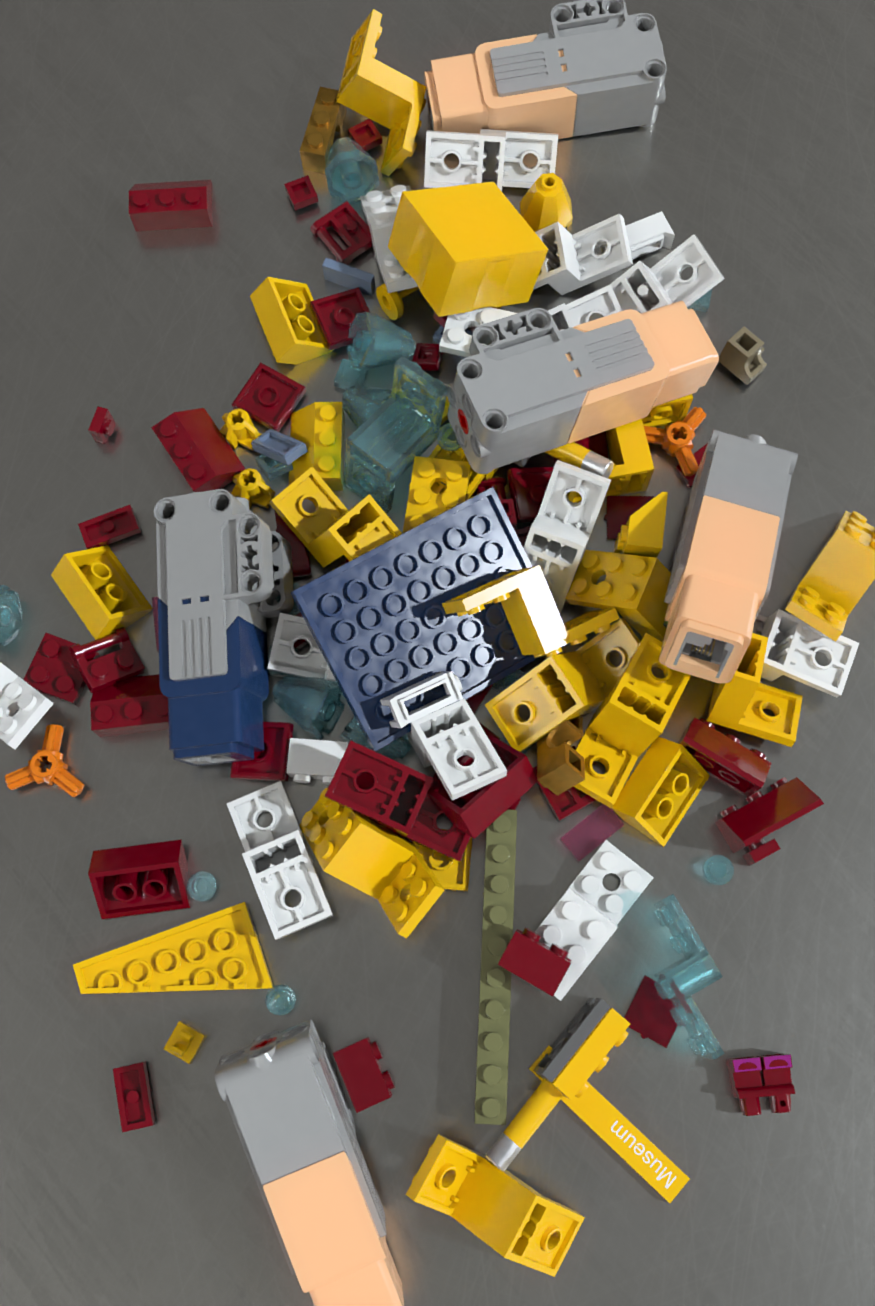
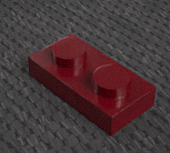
M131 505L78 524L87 549L106 546L141 532Z
M146 1061L114 1068L113 1075L122 1133L155 1125Z

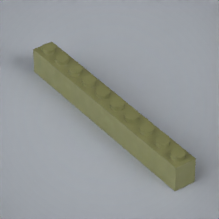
M506 810L486 828L474 1105L475 1124L506 1125L511 972L499 966L498 962L513 937L517 810Z

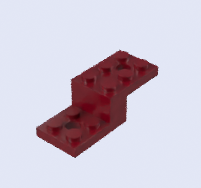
M350 740L327 789L325 798L378 821L379 825L458 862L461 861L471 838L457 828L453 822L449 830L444 831L438 828L436 819L438 815L444 812L427 794L428 790L434 785L432 783L434 778ZM361 773L370 774L374 779L373 787L368 790L359 788L356 782L357 776Z

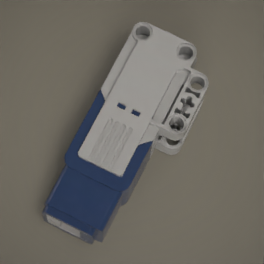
M224 489L193 492L160 499L154 506L153 513L156 518L157 589L159 598L160 690L163 695L168 697L169 750L173 751V760L193 766L254 760V752L264 751L262 702L266 700L269 694L266 618L279 617L280 613L288 614L294 606V599L290 593L293 591L291 545L282 535L275 531H270L268 524L249 509L248 499L234 497ZM275 542H279L277 548L272 551V545ZM281 595L280 602L273 606L274 599Z

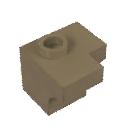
M744 326L727 341L719 356V362L748 385L767 366L761 357L765 350L763 348L764 342Z

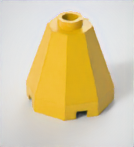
M554 173L542 174L519 204L520 215L534 232L556 222H559L564 228H568L572 224L571 198L562 179Z

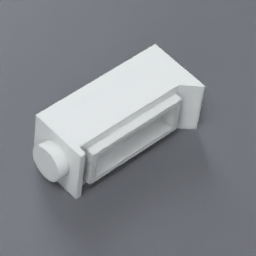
M662 211L625 226L632 260L662 247L671 250L675 234ZM607 244L601 247L602 254L606 251Z
M442 671L380 701L383 706L390 707L394 716V720L389 722L391 727L403 728L405 725L463 699L460 692L462 691V685L459 678L455 674L453 675L452 671ZM443 684L447 693L446 696L408 713L404 701Z

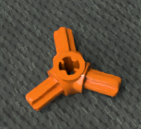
M694 407L682 421L665 425L664 429L644 426L648 443L659 444L661 449H664L671 457H676L685 476L690 477L696 474L699 468L691 451L694 447L692 440L695 437L694 431L706 418V413L701 407Z
M57 724L47 725L42 750H37V753L28 761V766L5 775V782L10 790H15L36 781L37 784L46 782L50 786L56 784L74 798L81 794L84 783L67 771L68 765L63 762L64 754L59 753L64 732L63 726ZM49 762L52 763L51 768H50V769L46 768V771H45V770H44L45 764L49 765Z

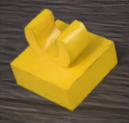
M179 1021L163 1049L186 1063L192 1064L207 1035Z

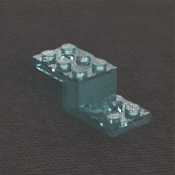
M671 894L654 904L657 909L654 911V915L662 927L667 926L672 935L669 940L678 954L683 953L684 958L655 974L657 982L654 985L663 999H669L674 1009L670 1011L677 1025L679 1027L684 1026L690 1037L686 1040L694 1054H700L703 1058L715 1060L725 1053L691 996L723 976L674 894Z

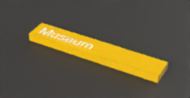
M549 1045L528 1068L541 1082L544 1079L533 1070L546 1053L549 1055L553 1050ZM589 1084L587 1090L579 1098L576 1096L572 1100L566 1097L561 1098L564 1104L668 1203L674 1200L690 1180L686 1174L591 1084Z

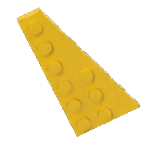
M247 902L239 903L73 964L81 994L274 988Z

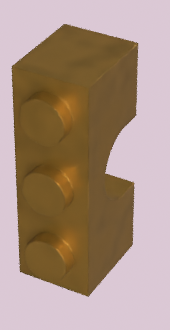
M321 86L319 88L300 147L303 170L328 174L334 155L335 131L341 132L347 113L346 106L336 102L339 90Z
M582 716L564 721L537 740V780L543 787L548 788L556 795L585 780L584 757L571 747L575 741L583 737Z

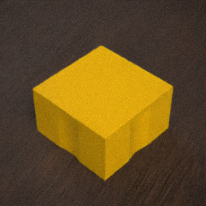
M494 182L403 191L388 243V248L403 269L415 280L420 292L438 317L471 312L483 307H501L529 302L548 252L545 244Z

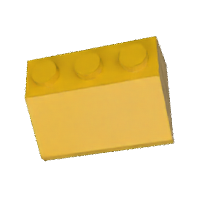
M267 277L250 295L277 363L298 365L333 351H329L311 311L310 301L314 299L307 284Z
M314 402L291 414L290 437L305 443L308 452L289 464V485L309 468L313 467L332 491H343L345 414L342 402Z
M661 492L629 517L627 524L621 526V531L618 533L617 540L614 543L613 553L658 557L663 546L668 492Z
M108 545L64 554L51 574L95 640L113 634L118 628L124 627L126 629L153 609Z
M658 737L651 744L622 788L611 809L627 824L664 847L710 775L683 745Z

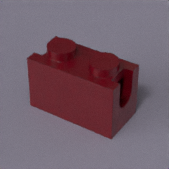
M526 927L523 931L517 929L498 965L553 997L571 965L572 960L567 957L569 952L552 943L551 947L539 941L541 936Z
M369 1037L333 1053L356 1113L391 1098V1089L395 1088L389 1071H382L378 1060L382 1059L383 1056L377 1041L371 1042Z

